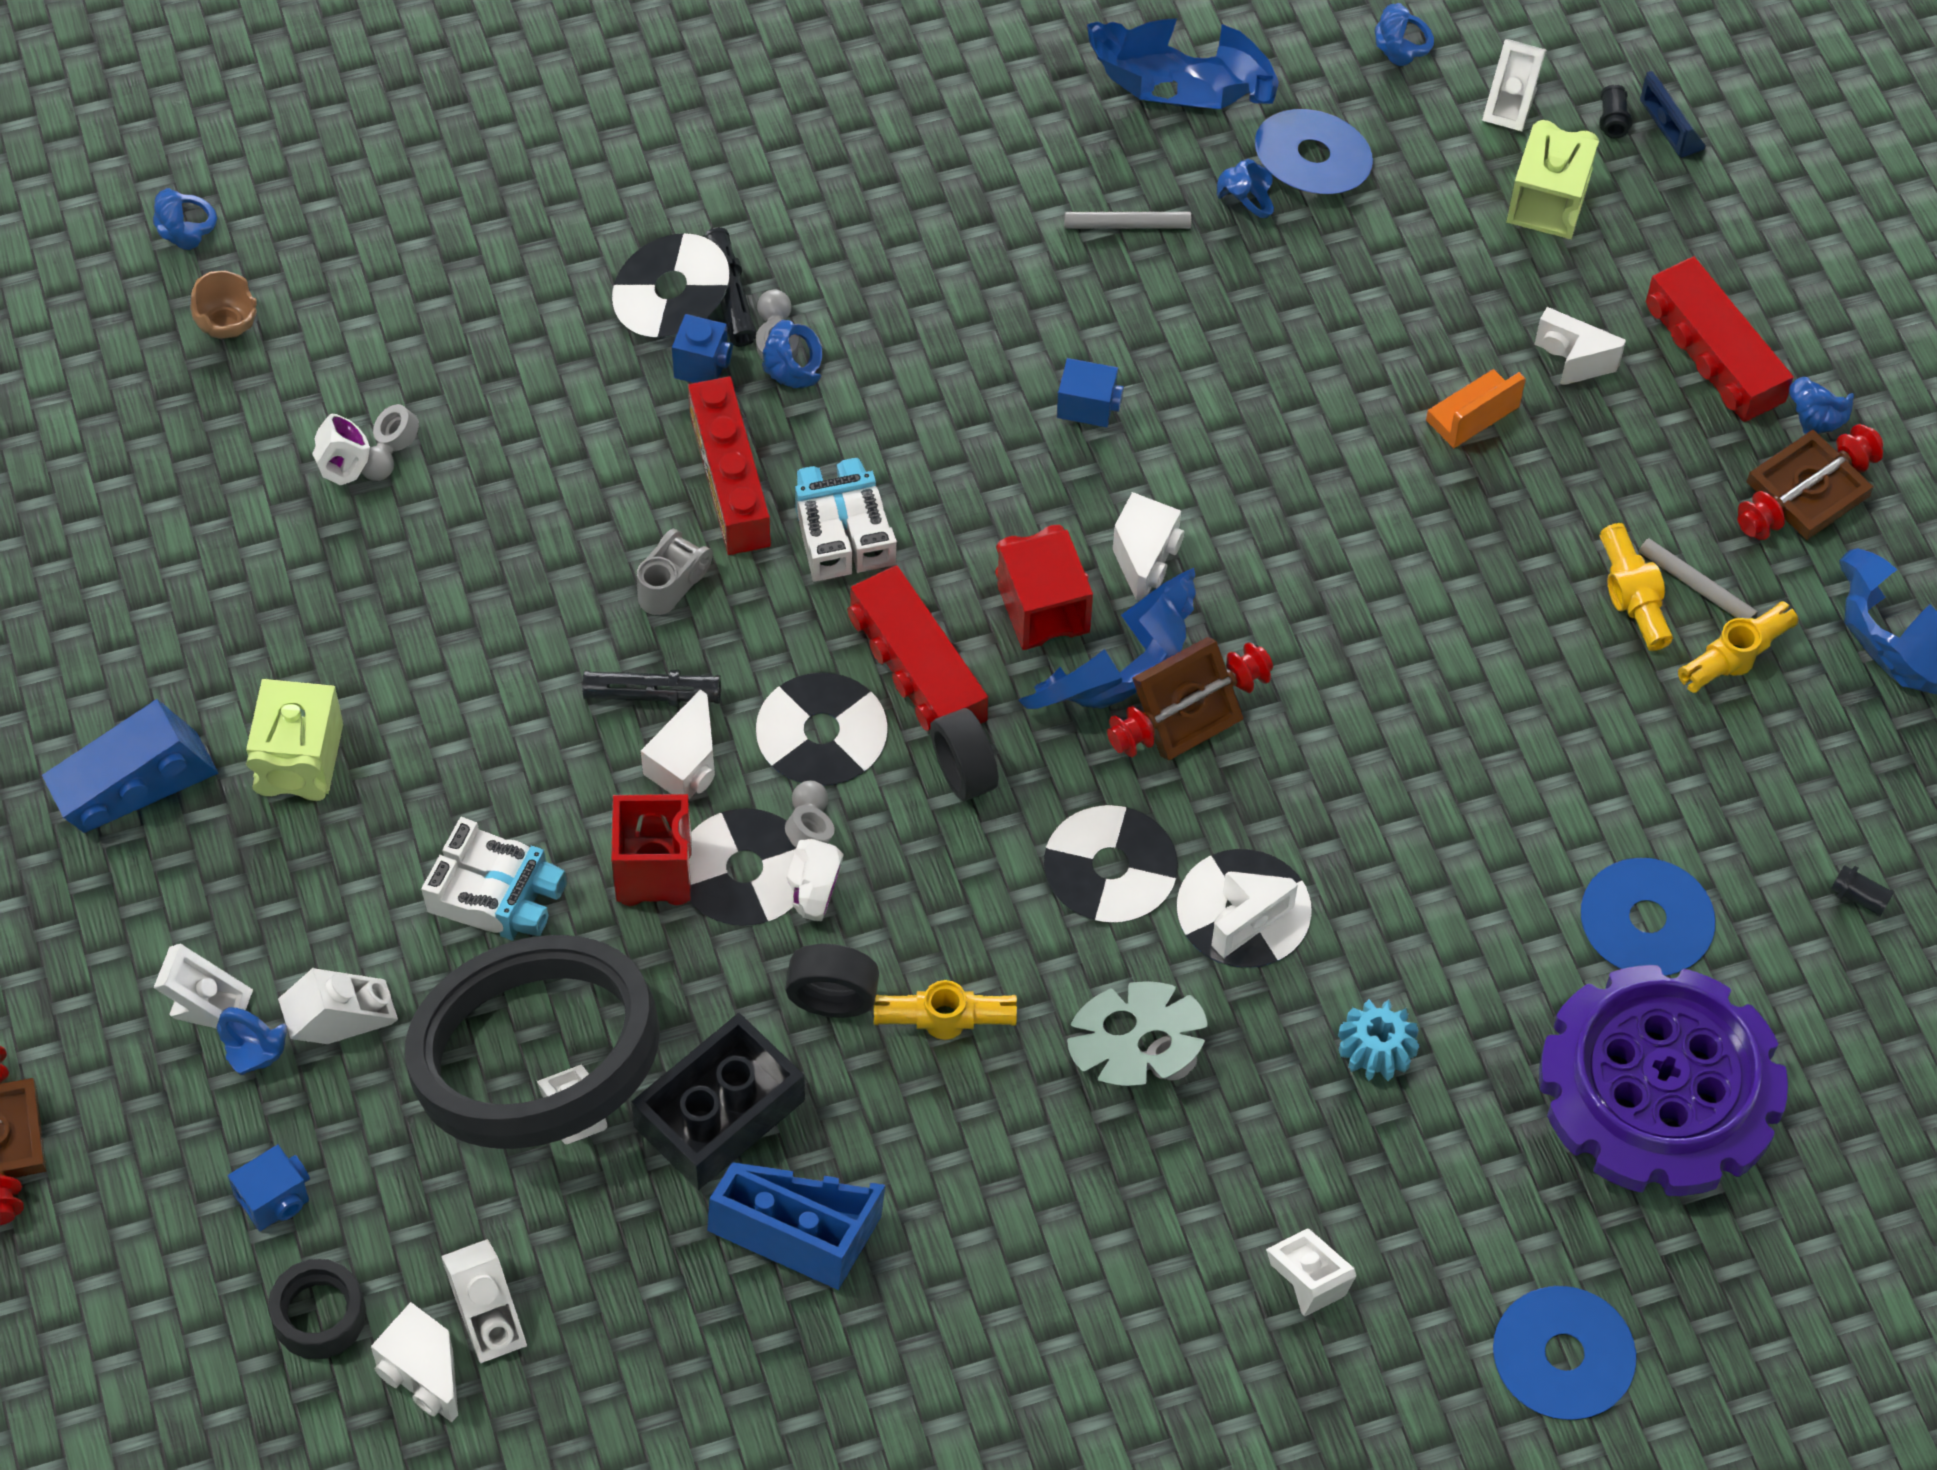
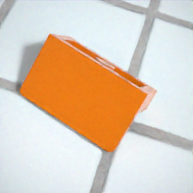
M1492 369L1430 408L1427 412L1426 421L1454 449L1519 408L1526 378L1518 372L1505 381Z

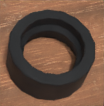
M963 708L933 720L930 730L933 748L943 775L954 794L962 801H966L998 787L999 774L993 750L984 729L973 712Z
M820 943L807 945L796 950L790 959L785 990L790 1001L797 1007L810 1013L836 1018L860 1016L870 1011L875 1003L879 969L873 959L854 948L838 944Z
M308 1259L292 1265L277 1278L269 1294L268 1312L277 1339L289 1352L306 1359H326L344 1352L357 1340L365 1325L366 1306L357 1278L344 1265L329 1259ZM315 1285H329L337 1288L344 1295L347 1304L343 1319L333 1328L320 1333H305L297 1330L291 1324L288 1317L289 1304L302 1290Z

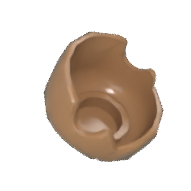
M225 270L208 272L196 280L191 293L190 309L193 320L204 333L209 334L210 337L226 339L238 337L252 327L257 313V300L252 297L248 288V282L244 277Z

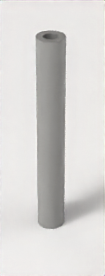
M1065 212L1064 228L1191 229V212Z
M1650 538L1646 539L1640 547V554L1735 618H1756L1757 610Z

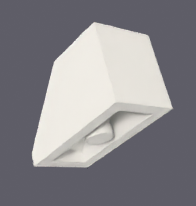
M699 690L641 750L643 774L670 794H688L690 799L696 792L702 793L705 791L715 775L708 697L702 690Z

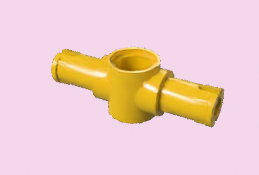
M1623 523L1609 525L1600 532L1601 535L1599 537L1612 564L1607 579L1611 601L1618 611L1627 610L1629 617L1636 619L1649 651L1663 649L1671 644L1673 636L1660 609L1665 595V586L1661 572L1654 562L1645 563L1643 557L1636 554Z
M1781 601L1757 619L1735 618L1728 621L1723 627L1720 638L1709 644L1704 654L1678 669L1680 681L1683 685L1693 681L1688 684L1687 689L1692 693H1696L1701 687L1720 675L1726 676L1730 674L1736 676L1748 673L1753 668L1756 656L1767 650L1772 640L1790 628L1797 626V614L1793 609L1783 613L1788 609L1789 605Z
M937 981L930 985L926 991H917V995L888 996L876 994L874 1025L916 1024L917 1029H926L930 1035L937 1039H953L960 1035L963 1029H974V1024L1016 1026L1017 998L1016 995H974V991H964L960 985L953 981ZM947 1006L955 1011L949 1014H942L935 1011V1009Z

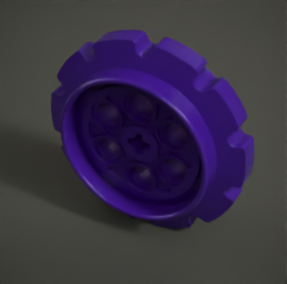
M1657 965L1635 966L1613 971L1609 974L1606 989H1599L1593 984H1586L1572 995L1559 1010L1553 1027L1560 1035H1548L1546 1037L1540 1057L1539 1087L1543 1094H1548L1555 1098L1550 1104L1547 1117L1559 1139L1573 1155L1577 1156L1581 1153L1593 1155L1596 1159L1594 1172L1616 1185L1629 1190L1643 1192L1648 1183L1656 1182L1662 1185L1667 1196L1695 1195L1714 1190L1718 1187L1722 1177L1721 1171H1727L1736 1177H1740L1760 1160L1769 1148L1775 1134L1768 1124H1778L1785 1111L1788 1093L1787 1070L1784 1065L1776 1064L1770 1060L1773 1058L1778 1046L1774 1033L1752 1005L1746 1004L1743 1007L1732 1005L1728 999L1731 989L1706 975L1683 969L1677 978H1667ZM1646 1033H1657L1665 1040H1654ZM1699 1051L1704 1053L1709 1059L1702 1060L1696 1058L1691 1052ZM1609 1057H1621L1627 1064H1617ZM1659 1077L1664 1078L1667 1081H1662L1659 1079ZM1699 1095H1710L1715 1098L1717 1103L1706 1102ZM1616 1100H1628L1632 1104H1634L1635 1107H1623L1619 1103H1617ZM1661 1119H1672L1676 1121L1680 1125V1127H1670L1664 1124Z

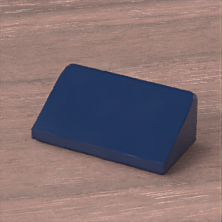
M1653 71L1647 72L1640 101L1677 155L1682 158L1704 150L1706 148L1705 143Z

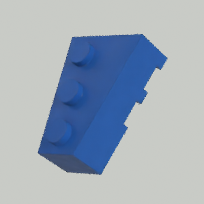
M156 699L44 773L42 777L63 818L83 833H86L219 773L198 733Z
M732 1162L709 1199L707 1231L839 1290L881 1219L885 1185L870 1183V1187L866 1188L839 1184V1178L824 1176L823 1181L793 1177V1171Z

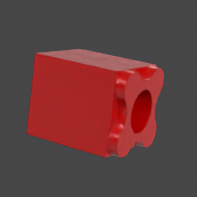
M1051 525L1032 536H1009L1000 540L996 545L999 555L998 567L995 570L998 579L997 586L1022 651L1042 646L1046 641L1054 637L1069 636L1072 638L1090 633L1093 592L1088 582L1089 576L1083 570L1068 530H1064V527L1061 525Z
M688 794L613 795L611 862L616 902H621L627 906H634L642 901H667L672 905H682L687 901H691L689 859L692 855V833ZM643 815L639 831H636L639 817ZM664 817L666 818V820H667V822H668V824H669V827H670L671 831L669 830V828H668V826H667V824H666V822H665Z

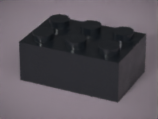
M739 1012L631 1101L634 1127L699 1191L805 1101L804 1074Z

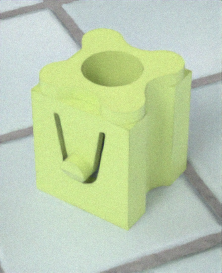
M1540 120L1533 124L1515 179L1506 223L1572 239L1593 170L1592 164L1599 144L1598 137L1589 131L1566 132L1558 128L1554 123L1546 120Z
M262 679L246 749L248 754L246 765L254 771L252 788L256 793L263 796L294 794L312 801L323 800L326 794H329L343 728L335 686ZM300 708L304 710L305 717L301 716Z

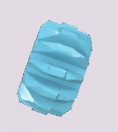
M1370 999L1364 1003L1363 1011L1352 1007L1348 1012L1347 1022H1343L1339 1028L1338 1037L1342 1041L1339 1046L1340 1057L1350 1058L1349 1068L1351 1072L1360 1068L1366 1069L1365 1075L1368 1081L1373 1079L1375 1072H1381L1387 1081L1393 1078L1395 1070L1405 1073L1410 1067V1058L1417 1056L1419 1048L1418 1041L1415 1040L1418 1034L1417 1023L1407 1022L1409 1014L1406 1008L1395 1013L1391 1011L1392 1006L1389 999L1383 1003L1382 1008H1376Z

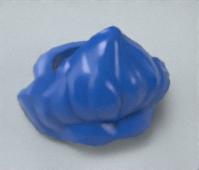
M1401 3L1390 4L1383 10L1380 21L1374 30L1376 45L1393 64L1405 66L1412 62L1414 57H1422L1430 52L1434 46V37L1431 29L1419 17L1411 15L1409 10ZM1407 22L1415 24L1422 30L1426 38L1425 44L1416 45L1403 38Z
M1242 160L1236 167L1224 170L1219 176L1216 193L1219 199L1231 193L1249 211L1260 218H1268L1274 212V206L1267 194L1268 189L1273 183V175L1266 168L1256 164L1254 160ZM1249 191L1257 198L1262 210L1258 209L1247 198Z
M166 188L160 191L155 198L153 224L163 239L169 240L182 249L191 250L196 248L202 240V235L209 234L216 225L217 215L215 209L210 203L200 197L183 195L170 188ZM182 203H193L200 206L207 213L208 219L202 223L183 222Z
M781 320L775 324L763 349V370L778 383L787 387L806 388L813 386L821 378L820 373H815L822 361V347L819 338L806 325H794L789 320ZM791 335L800 336L809 347L810 358L805 367H800L793 359L789 344Z
M1800 377L1790 385L1789 394L1796 403V412H1798L1804 434L1811 430L1816 431L1818 434L1832 432L1846 424L1850 419L1853 408V393L1847 395L1846 398L1836 397L1823 386L1812 382L1808 377Z
M228 1007L220 1014L216 1027L221 1041L225 1044L226 1060L229 1061L238 1074L244 1075L250 1071L269 1067L274 1061L279 1059L284 1051L287 1025L280 1024L275 1029L270 1030L257 1016L246 1010Z

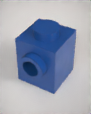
M685 314L672 345L674 378L698 383L720 377L722 369L728 367L733 351V344L727 342V324Z
M1067 358L1058 391L1057 418L1108 427L1111 412L1120 411L1124 386L1117 385L1118 367Z
M278 1144L228 1175L235 1198L259 1232L278 1220L284 1221L292 1218L302 1209L303 1204L309 1201L305 1182L309 1181L310 1177L305 1167L296 1155L288 1159Z

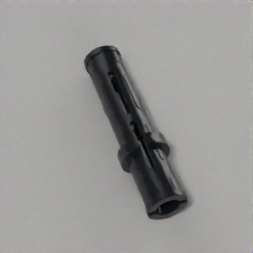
M720 227L712 228L702 237L711 240L722 250L729 265L728 287L720 304L728 327L730 342L738 347L747 346L754 342L753 339H756L757 332L752 322L746 294L741 282L742 266L740 260L733 253L728 230Z
M585 670L583 674V699L668 701L669 706H679L680 702H689L699 690H702L707 694L708 702L720 704L721 675H681L680 670H670L669 674L590 672ZM610 684L646 685L647 689L610 687ZM657 686L694 687V690L658 689Z

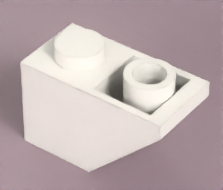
M1132 492L1115 524L1113 552L1135 599L1140 601L1149 594L1152 587L1157 589L1161 585L1167 570L1165 561L1169 553L1172 555L1177 554L1185 531L1179 529L1180 510Z
M312 968L278 998L290 1039L330 1044L392 1025L398 1020L390 991L384 979Z
M486 1239L441 1256L455 1300L479 1362L483 1363L526 1347L527 1344L498 1256L489 1240Z
M410 1302L371 1346L376 1363L374 1369L390 1386L397 1388L401 1384L414 1394L412 1398L415 1403L427 1414L435 1417L437 1413H440L450 1422H453L458 1416L454 1356L449 1331Z

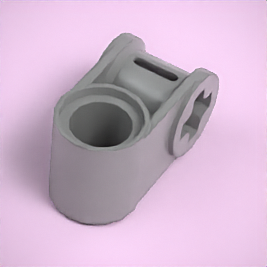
M674 528L670 529L662 537L658 546L640 563L637 569V591L640 607L652 615L669 613L688 590L705 575L711 564L713 551L706 546L697 547L683 539L680 531Z

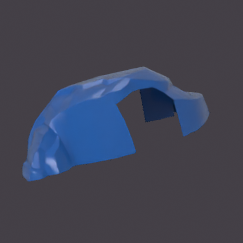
M1177 18L1148 22L1130 30L1126 29L1122 24L1115 22L1108 24L1093 22L1087 24L1089 43L1097 55V59L1103 64L1107 75L1140 100L1184 107L1222 109L1249 93L1250 102L1273 104L1279 83L1274 69L1268 58L1253 41L1239 30L1222 24L1216 56L1193 58L1168 46ZM1173 80L1177 82V94L1171 98L1153 96L1154 86L1163 82H1173Z
M1859 548L1847 551L1839 560L1840 568L1850 582L1849 595L1846 598L1844 623L1870 657L1902 687L1937 694V611L1930 604L1908 626L1900 638L1880 628L1869 615L1868 610L1885 598L1878 585L1897 569L1884 558L1872 552Z
M1194 568L1163 583L1121 614L1146 651L1120 673L1104 649L1068 675L1059 667L1046 681L1034 687L1036 693L1022 697L1018 701L1026 709H1039L1065 700L1075 702L1082 707L1102 709L1124 701L1135 694L1137 690L1132 677L1182 651L1183 643L1186 639L1184 619L1194 610L1193 599L1196 595L1193 582L1195 578Z

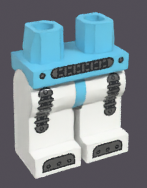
M859 458L842 460L837 464L838 478L823 480L820 468L815 466L802 468L797 471L795 509L813 582L852 574V556L857 573L896 565V539L892 527L889 528L873 471L866 472ZM883 549V552L876 557H866L863 555V553ZM840 558L839 562L832 566L820 564L823 561Z
M460 817L442 850L444 856L439 855L421 888L427 912L485 931L499 932L500 937L512 941L518 932L540 936L547 923L549 914L547 907L534 903V900L538 894L555 900L560 898L567 885L565 871L548 863L543 849L532 845L528 847L519 841L505 840L479 830L477 822Z

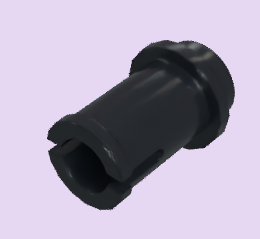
M1614 84L1605 87L1601 91L1603 115L1600 117L1599 126L1606 136L1621 138L1628 133L1632 127L1633 120L1628 113V92L1625 91L1623 86Z
M1844 865L1831 887L1833 891L1839 893L1837 898L1842 899L1845 896L1881 917L1895 891L1889 890L1858 873L1859 867L1854 866L1851 869Z

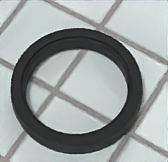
M548 935L503 944L472 958L448 974L433 988L417 1009L412 1018L405 1041V1060L413 1091L427 1115L439 1128L454 1138L469 1144L496 1149H517L545 1145L565 1139L592 1127L617 1110L633 1095L648 1075L654 1063L660 1039L655 1000L638 967L621 951L603 942L580 936ZM546 979L582 980L608 990L625 1007V1020L621 1035L606 1059L579 1082L550 1096L514 1104L485 1103L459 1094L441 1078L442 1055L448 1040L458 1025L481 1004L517 986Z

